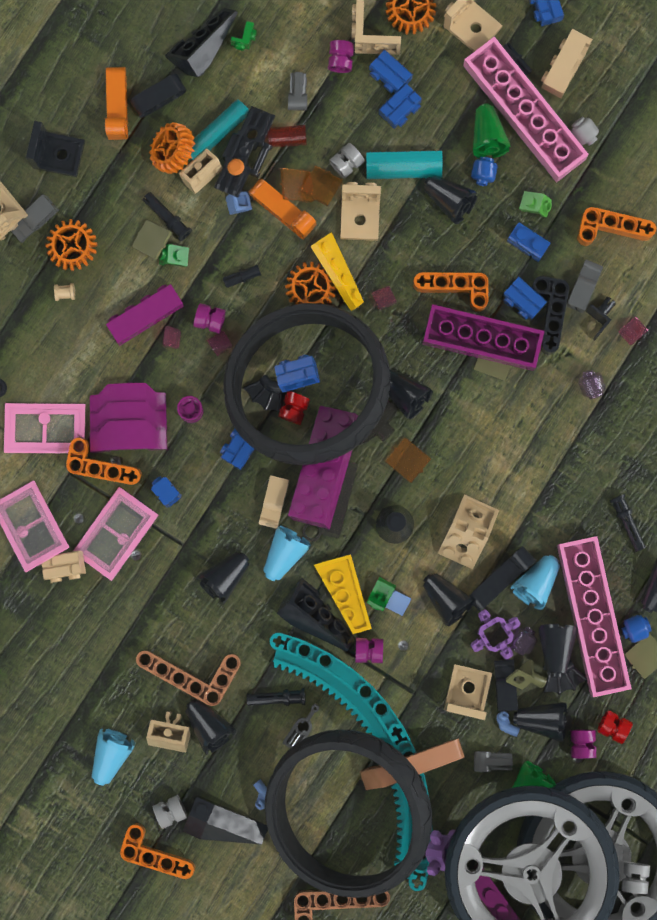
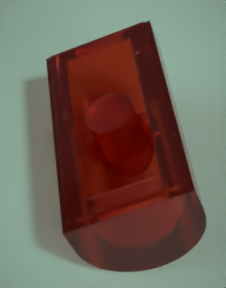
M305 125L271 127L268 132V142L273 147L307 145Z

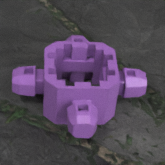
M485 609L479 612L478 617L484 624L478 629L477 634L480 639H476L470 644L473 651L478 652L485 646L488 651L496 652L500 650L501 656L506 660L512 657L513 652L507 645L513 640L514 635L511 629L515 630L521 624L518 618L513 617L506 623L503 618L499 617L491 620L490 613ZM499 622L508 638L492 647L483 631Z
M436 830L431 832V841L425 854L429 862L427 867L429 875L435 876L440 870L445 871L447 850L455 830H451L447 835H443Z

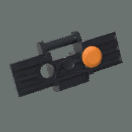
M251 106L238 133L232 134L223 153L222 159L225 160V164L214 186L215 189L238 198L249 175L259 178V171L268 152L273 148V146L264 141L276 117L275 115ZM251 130H255L258 133L254 139H249L247 136ZM257 147H261L253 169H251L247 162L252 150L255 151Z

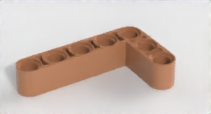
M141 651L136 657V662L141 668L210 706H215L221 702L241 666V660L237 655H227L209 685L150 651ZM143 654L150 656L151 660L147 665L141 663V656ZM230 657L237 660V666L233 669L227 666V660ZM161 663L167 666L168 670L165 674H160L157 670L158 665ZM176 673L184 675L183 683L178 684L175 682L174 676ZM221 674L228 678V682L224 686L217 682V678ZM194 682H198L201 685L199 693H194L191 690V685ZM210 692L218 694L217 702L212 703L208 700Z
M459 738L412 754L406 758L414 766L418 774H422L462 759L465 756ZM380 765L359 771L365 790L383 788L397 783Z
M319 889L301 890L296 893L294 899L295 920H298L302 915L307 916L309 920H313L312 910L383 907L389 903L390 894L389 891L384 892L387 898L382 902L376 899V895H371L367 897L365 902H358L356 898L348 897L345 903H339L336 899L338 895ZM304 895L308 898L309 902L306 905H301L298 903V897ZM319 895H326L328 897L327 903H318L317 897Z

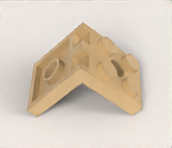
M356 0V4L352 6V21L356 23H352L351 39L355 40V53L381 54L383 50H386L390 55H400L401 36L363 35L364 0Z
M457 0L455 3L451 2L445 9L444 28L473 52L491 40L503 26L476 4L474 0ZM477 24L481 27V31L474 33L470 27Z
M0 181L1 241L28 214Z
M347 182L346 185L342 184L340 239L378 241L381 186H377L376 183L358 185L356 182ZM357 216H363L366 222L363 225H357L354 220Z
M464 494L438 554L473 569L490 536L499 510ZM458 544H463L467 548H461Z
M454 664L444 710L485 720L487 712L484 711L492 673ZM466 682L474 684V691L472 693L464 691L463 686Z

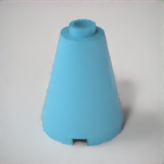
M278 526L263 569L266 573L265 577L272 581L280 580L309 550L310 542L304 537L302 539L298 537L297 533L284 526Z
M552 555L543 556L513 583L511 589H514V595L525 604L533 603L535 604V609L542 610L547 603L560 568L559 560Z
M100 729L97 736L92 769V778L96 784L104 786L111 782L133 751L136 744L133 739L128 741L126 739L127 735L115 730L106 729L103 732V729Z

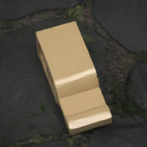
M270 475L259 525L277 529L289 485L288 479Z

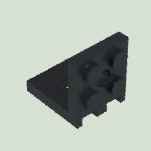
M34 121L26 159L33 169L77 178L85 140L47 132L42 122ZM65 150L67 157L62 160L58 159V152Z

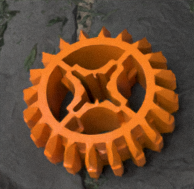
M389 0L390 2L386 3V7L389 8L386 10V15H390L388 21H394L392 27L399 26V32L405 29L406 35L409 33V30H412L413 34H416V29L423 32V26L429 28L428 22H433L434 18L432 16L436 15L434 10L436 3H433L434 0H421L422 2L406 0V3L400 5V7H396L400 0ZM409 2L411 7H413L414 9L413 15L411 14V11H409L408 9ZM426 11L421 19L415 20L417 14ZM398 14H400V16H406L409 19V21L403 20L399 17Z
M172 122L171 124L167 123L165 127L161 126L160 132H156V137L152 138L154 141L150 145L152 147L149 151L151 154L150 160L152 165L163 173H178L179 170L184 169V165H188L189 158H192L191 153L194 152L192 147L196 144L193 142L194 136L192 131L183 124Z
M72 219L69 220V225L62 221L63 226L61 228L58 224L55 225L56 232L50 230L53 237L47 236L46 238L51 242L46 244V248L50 249L47 251V254L52 256L50 259L52 262L57 261V267L63 264V270H67L69 265L71 271H74L75 265L81 270V263L88 266L86 260L93 261L94 258L90 253H97L93 247H97L98 244L97 242H92L96 239V236L91 235L93 230L91 228L87 229L86 223L80 227L81 222L79 220L76 221L75 225ZM71 231L77 232L70 237H66L63 235ZM82 235L85 236L87 242L85 250L79 246ZM58 240L64 244L61 256L57 252ZM66 242L71 243V244L74 243L75 246L77 247V249H76L75 247H74V248H73V247H70V248H69V246H68V244H67ZM74 253L81 255L76 259H66Z
M304 262L303 269L298 265L296 266L297 273L293 270L290 271L293 278L287 277V281L291 284L285 285L286 289H291L286 292V296H292L289 299L290 303L296 301L294 305L304 303L324 304V302L330 305L332 303L328 297L335 298V294L330 291H336L337 288L331 286L333 282L329 279V275L325 274V269L320 270L321 263H318L315 268L314 262H310V267H307L306 262ZM313 273L309 280H298L305 274ZM318 276L325 280L327 290L322 289L317 284ZM314 280L315 290L312 289V291H310L308 294L307 285L310 286V284H312ZM295 285L300 286L305 291L303 300L297 295ZM313 295H324L317 301L309 302Z

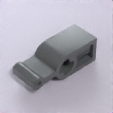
M41 195L25 210L28 216L22 218L17 223L18 226L11 232L23 243L33 232L40 229L51 219L59 209L48 196Z
M585 260L567 301V307L584 313L603 266Z
M317 704L312 705L311 712L307 718L301 717L295 722L282 744L292 748L295 744L307 738L312 729L310 719L319 710ZM306 721L309 724V729L300 731L298 723ZM299 734L293 745H291L296 735Z

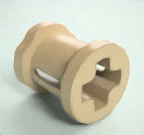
M74 283L63 286L55 284V301L69 298L75 300Z

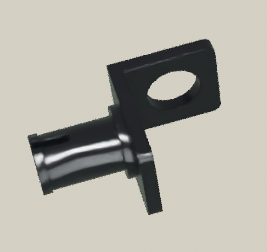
M606 297L598 308L591 304L586 310L589 315L603 325L593 338L594 341L612 320L607 314L616 305V302L612 300L607 305L612 299L610 297Z

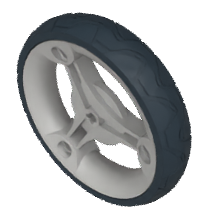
M596 771L571 776L553 787V789L569 794L582 803L610 801L614 809L604 826L608 830L617 852L620 874L619 882L626 878V875L623 873L624 862H631V851L624 839L626 827L631 816H640L645 821L653 834L657 846V793L643 782L620 773ZM625 799L631 801V806L628 809L622 808V802ZM618 812L625 816L618 831L615 832L611 830V827ZM526 816L519 832L517 846L526 843L541 844L550 835L555 826L554 820L541 816ZM576 841L572 849L561 852L559 857L572 856V864H563L561 869L575 871L585 883L589 884L588 859L581 843ZM531 869L527 871L529 878H531V876H533V878L536 877L534 869H532V871ZM657 871L648 894L631 893V896L624 899L618 890L617 896L622 904L620 905L619 912L610 914L608 920H657ZM557 892L553 895L554 906L559 917L569 919L578 910L568 904ZM548 900L539 903L545 920L554 918ZM634 902L640 904V908L636 912L631 911V905ZM530 904L533 910L537 913L535 907L532 904Z
M542 786L509 788L497 792L478 803L468 812L456 828L445 860L447 895L458 920H497L486 909L478 895L475 881L479 876L492 877L503 881L508 893L522 903L532 904L541 920H545L539 903L547 900L554 915V918L548 920H608L618 894L619 862L615 846L604 824L591 809L578 799L556 789ZM522 816H541L554 820L556 828L541 844L526 843L519 845L506 858L483 857L479 850L486 837L496 827L510 819ZM567 821L573 822V830L565 831L563 829L564 823ZM559 832L565 838L557 849L552 852L547 847ZM573 840L579 841L586 853L590 876L588 890L581 906L573 916L567 919L558 916L553 902V895L559 889L562 880V869L558 857L566 844ZM469 860H476L478 867L476 869H469L467 862ZM483 862L503 865L502 873L482 870ZM529 869H531V871L532 869L535 870V878H533V876H531V878L528 877L527 871Z

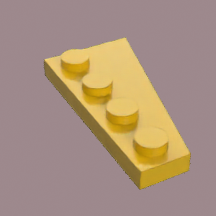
M332 232L311 245L310 247L350 311L364 303Z
M351 554L315 564L317 572L352 633L355 634L372 629Z

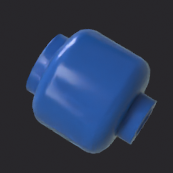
M480 157L474 161L471 177L476 181L477 185L487 186L488 183L495 181L498 166L494 163V159Z
M641 615L625 619L624 627L621 628L624 638H629L632 643L648 638L649 632H651L648 619L646 617L643 618Z

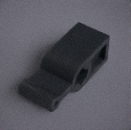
M514 659L494 661L497 711L518 710L517 689L506 682V678L515 671Z

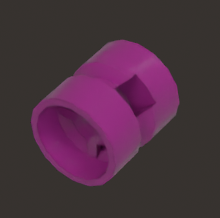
M345 40L330 42L329 54L332 56L328 60V70L337 73H349L352 71L353 60L350 58L354 52V44Z
M199 303L194 319V327L200 329L207 327L209 331L220 334L226 310L217 307L211 309V306Z
M194 396L183 397L177 405L179 416L187 423H196L203 416V406L198 398Z
M356 638L355 663H366L368 660L371 663H383V639L372 638L371 641H368L367 638Z
M570 730L571 742L574 743L571 747V758H597L596 746L593 745L596 741V730Z

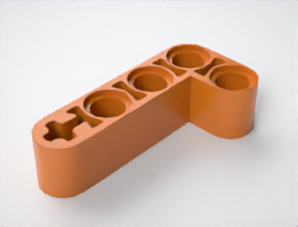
M107 67L106 136L108 140L128 139L126 67Z
M262 178L248 192L255 201L301 239L304 240L316 226V220L308 212L298 209Z
M590 207L582 215L577 240L581 245L588 246L593 243L597 231L600 230L647 241L656 233V225L650 220ZM593 214L596 220L589 221L586 215ZM611 218L614 221V225H607L605 219ZM629 222L633 227L632 230H626L623 226L624 223ZM645 227L648 228V234H645V230H643ZM589 232L591 239H584L582 233Z
M422 272L418 273L414 278L413 286L418 292L470 293V306L477 312L483 311L488 304V278L483 273ZM431 278H433L432 287H430L431 283H425L423 287L420 286V283H417L420 279H424V282H430ZM444 279L446 285L439 287L436 284V280ZM463 279L465 286L458 287L455 284V280ZM474 280H483L484 286L477 287L474 284ZM482 298L484 305L477 306L474 303V299Z
M78 437L71 441L66 463L67 470L70 473L134 485L141 480L142 472L139 468L87 458L89 451L88 441L83 437ZM77 441L84 443V449L80 452L75 449ZM73 460L80 462L81 467L79 470L72 468L71 463ZM93 463L98 464L100 467L97 474L92 473L90 470V466ZM111 467L118 469L119 474L117 477L110 476L109 469ZM123 468L126 469L124 473L129 474L135 471L134 474L137 475V478L132 481L130 476H123V479H121Z
M135 823L127 829L120 851L123 860L182 879H188L193 875L195 865L191 860L142 845L145 837L143 825ZM132 828H138L141 831L139 838L131 835ZM126 847H132L135 850V855L132 857L127 856L125 853ZM147 852L151 853L154 857V860L150 863L144 860V854ZM165 858L170 859L172 867L165 868L162 865V860ZM178 861L180 862L178 866L184 867L185 864L189 865L188 869H190L191 871H188L186 874H184L183 869L177 868V870L174 871V868Z

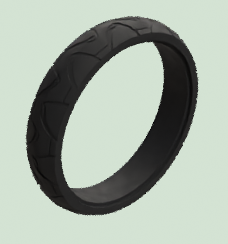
M319 303L291 305L269 313L258 320L256 324H253L242 335L231 352V357L228 359L224 374L223 392L225 394V405L236 431L244 441L261 454L288 464L312 465L324 463L345 455L356 448L377 426L389 398L390 369L381 342L374 332L358 317L332 305ZM323 324L339 328L355 337L366 348L371 356L373 365L372 390L367 404L357 419L334 437L313 444L294 445L282 443L260 433L247 420L241 399L244 373L256 351L271 337L295 326Z
M337 729L309 736L295 744L283 755L276 765L267 786L265 817L272 842L287 866L298 877L319 890L353 898L369 897L387 892L406 880L416 870L426 853L432 831V808L426 787L414 766L401 752L373 735L360 731ZM343 750L365 756L383 767L401 787L411 811L412 838L405 858L387 871L368 876L343 874L324 866L314 859L295 837L286 812L285 796L287 783L298 762L318 752Z

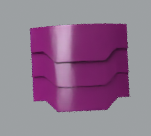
M146 383L107 384L98 395H90L91 453L111 452V450H168L166 393L155 392Z

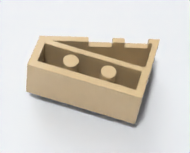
M572 29L567 40L563 39L559 49L561 51L558 56L554 55L550 63L552 68L549 72L546 71L541 79L543 82L542 89L562 98L593 39Z

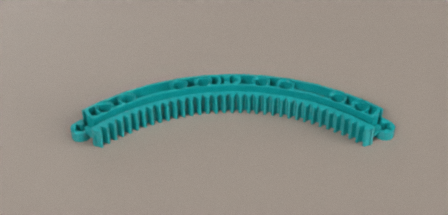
M275 633L271 636L270 645L276 650L273 660L274 668L281 664V670L289 667V673L295 669L296 676L303 673L302 679L309 676L310 683L316 680L317 687L323 684V691L329 688V695L335 693V700L341 698V705L347 703L346 710L353 709L351 712L352 716L358 714L356 721L363 720L361 727L367 726L366 733L372 732L371 735L389 743L403 755L408 751L413 754L417 753L404 726L389 704L353 668L329 652L304 640L282 633ZM278 636H281V640L286 641L287 638H291V640H289L287 643V650L284 649L283 644H280L279 647H276V643L273 642V639L278 638ZM300 646H309L310 653L307 656H302L299 653ZM328 655L331 658V663L328 666H322L320 664L321 656ZM363 686H368L371 689V694L368 697H363L360 694V689ZM380 703L386 705L387 710L384 714H378L375 710L376 706ZM392 728H401L400 735L402 738L407 737L408 740H401L396 745L395 741L399 739L396 735L392 736ZM422 773V774H420V775H421V777H422V781H423V783H424V785H425V787H426L427 794H428V789H427V784H426L425 775H424V773ZM398 783L391 785L392 789H397L393 792V796L399 797L394 800V803L400 805L395 810L400 812V814L396 815V818L401 820L397 823V827L402 828L397 830V835L401 837L397 838L396 841L401 845L396 846V850L400 853L395 854V858L399 859L394 861L395 866L405 858L412 838L410 807ZM426 857L422 859L415 870L417 873H425V876H420V881L423 883L415 887L412 879L417 878L415 873H412L407 878L409 879L410 888L414 891H421L426 886L428 877L427 867L429 865Z

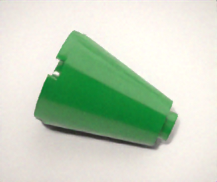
M482 104L476 109L473 154L477 158L492 155L493 158L503 156L509 152V139L494 106Z
M525 761L512 788L519 786H542L553 789L556 782L549 774L546 776L542 772V768L530 761Z

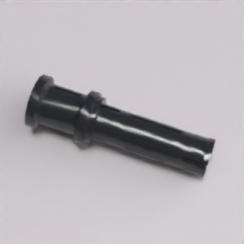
M152 192L144 196L145 198L142 201L166 223L167 229L172 230L178 236L179 241H183L190 235L192 229L190 227L187 228L180 221L181 218L179 216H174Z
M622 494L609 500V502L613 504L617 513L616 517L621 519L634 547V551L637 552L646 548V545L631 515L633 510L629 508L625 500L626 495ZM629 525H631V528H632V530H633V532H634V534H635L637 540H635V538H634V536H633V533H632V531H631Z
M305 688L290 691L285 689L283 692L247 693V706L284 704L286 706L290 704L306 705Z

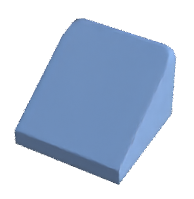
M248 191L241 192L238 198L230 194L226 196L230 215L252 210Z
M394 590L386 608L403 616L411 598Z

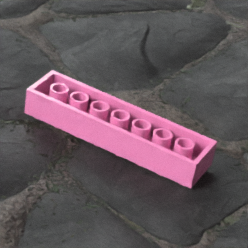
M495 37L464 60V68L556 183L587 159L589 155Z
M596 536L557 545L574 625L577 627V639L590 697L630 690L631 684L598 538Z

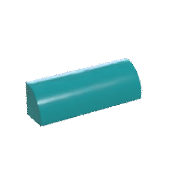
M238 99L235 100L194 138L193 142L196 144L192 147L194 152L191 153L192 158H189V160L193 161L206 148L210 151L246 118L249 109Z
M442 151L366 152L367 179L429 178L433 176L442 178Z

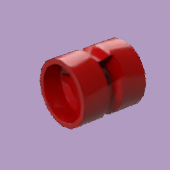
M287 391L284 399L285 406L281 407L278 417L301 425L304 418L303 411L307 410L310 399Z
M607 710L600 721L597 732L606 737L611 736L613 741L622 745L630 733L633 722L623 717L619 719L618 714Z

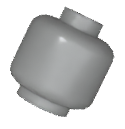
M581 117L571 125V133L581 145L588 144L590 146L598 139L596 136L599 133V129L592 119Z

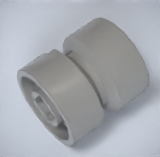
M348 143L341 149V154L336 153L329 159V162L335 171L345 179L353 172L352 168H358L365 160L361 153L351 143Z
M179 795L169 798L167 803L162 801L152 806L156 819L162 829L172 825L174 820L179 822L188 818Z
M624 862L623 873L626 875V878L622 881V891L648 894L649 882L646 881V878L650 874V865ZM632 874H640V878H632Z

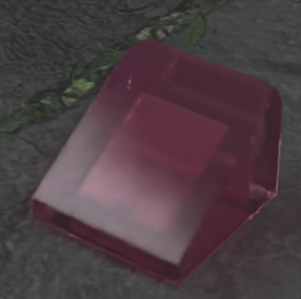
M389 286L372 292L378 310L396 304V299Z
M634 317L619 331V334L629 345H633L648 329L637 317Z
M166 326L163 339L164 347L179 349L181 331Z
M224 331L207 340L217 357L233 347Z

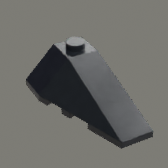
M224 8L206 22L207 26L194 30L192 32L193 36L185 42L183 39L180 40L165 55L166 58L186 75L194 77L203 75L205 70L211 65L238 12Z
M301 578L282 601L277 614L290 625L347 652L354 636L340 619H336L330 612L332 608L329 604L325 605L319 598L321 594L317 589Z
M199 795L194 802L183 832L202 840L261 845L268 831L266 824Z

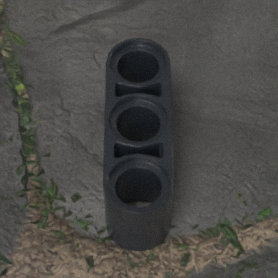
M172 74L137 94L130 102L138 116L143 118L179 98L187 90L179 76Z

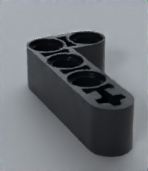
M539 276L534 280L531 287L541 297L549 298L541 350L546 355H552L558 350L560 345L569 285L562 279ZM536 283H544L546 289L538 290ZM555 286H562L564 288V293H557L555 291ZM552 305H560L561 312H554ZM551 322L556 323L558 330H550L548 324ZM550 336H554L552 339L554 347L552 349H548V345H545L549 342Z
M523 546L520 547L469 595L475 601L473 606L481 612L522 572L527 570L536 559Z

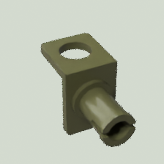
M530 659L506 678V682L523 690L530 683L543 688L547 678L534 672L533 660ZM519 676L520 681L518 682L513 679Z

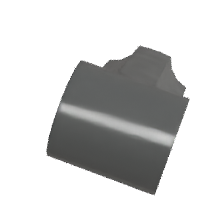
M290 73L288 110L307 111L306 73Z
M474 751V771L512 770V753Z

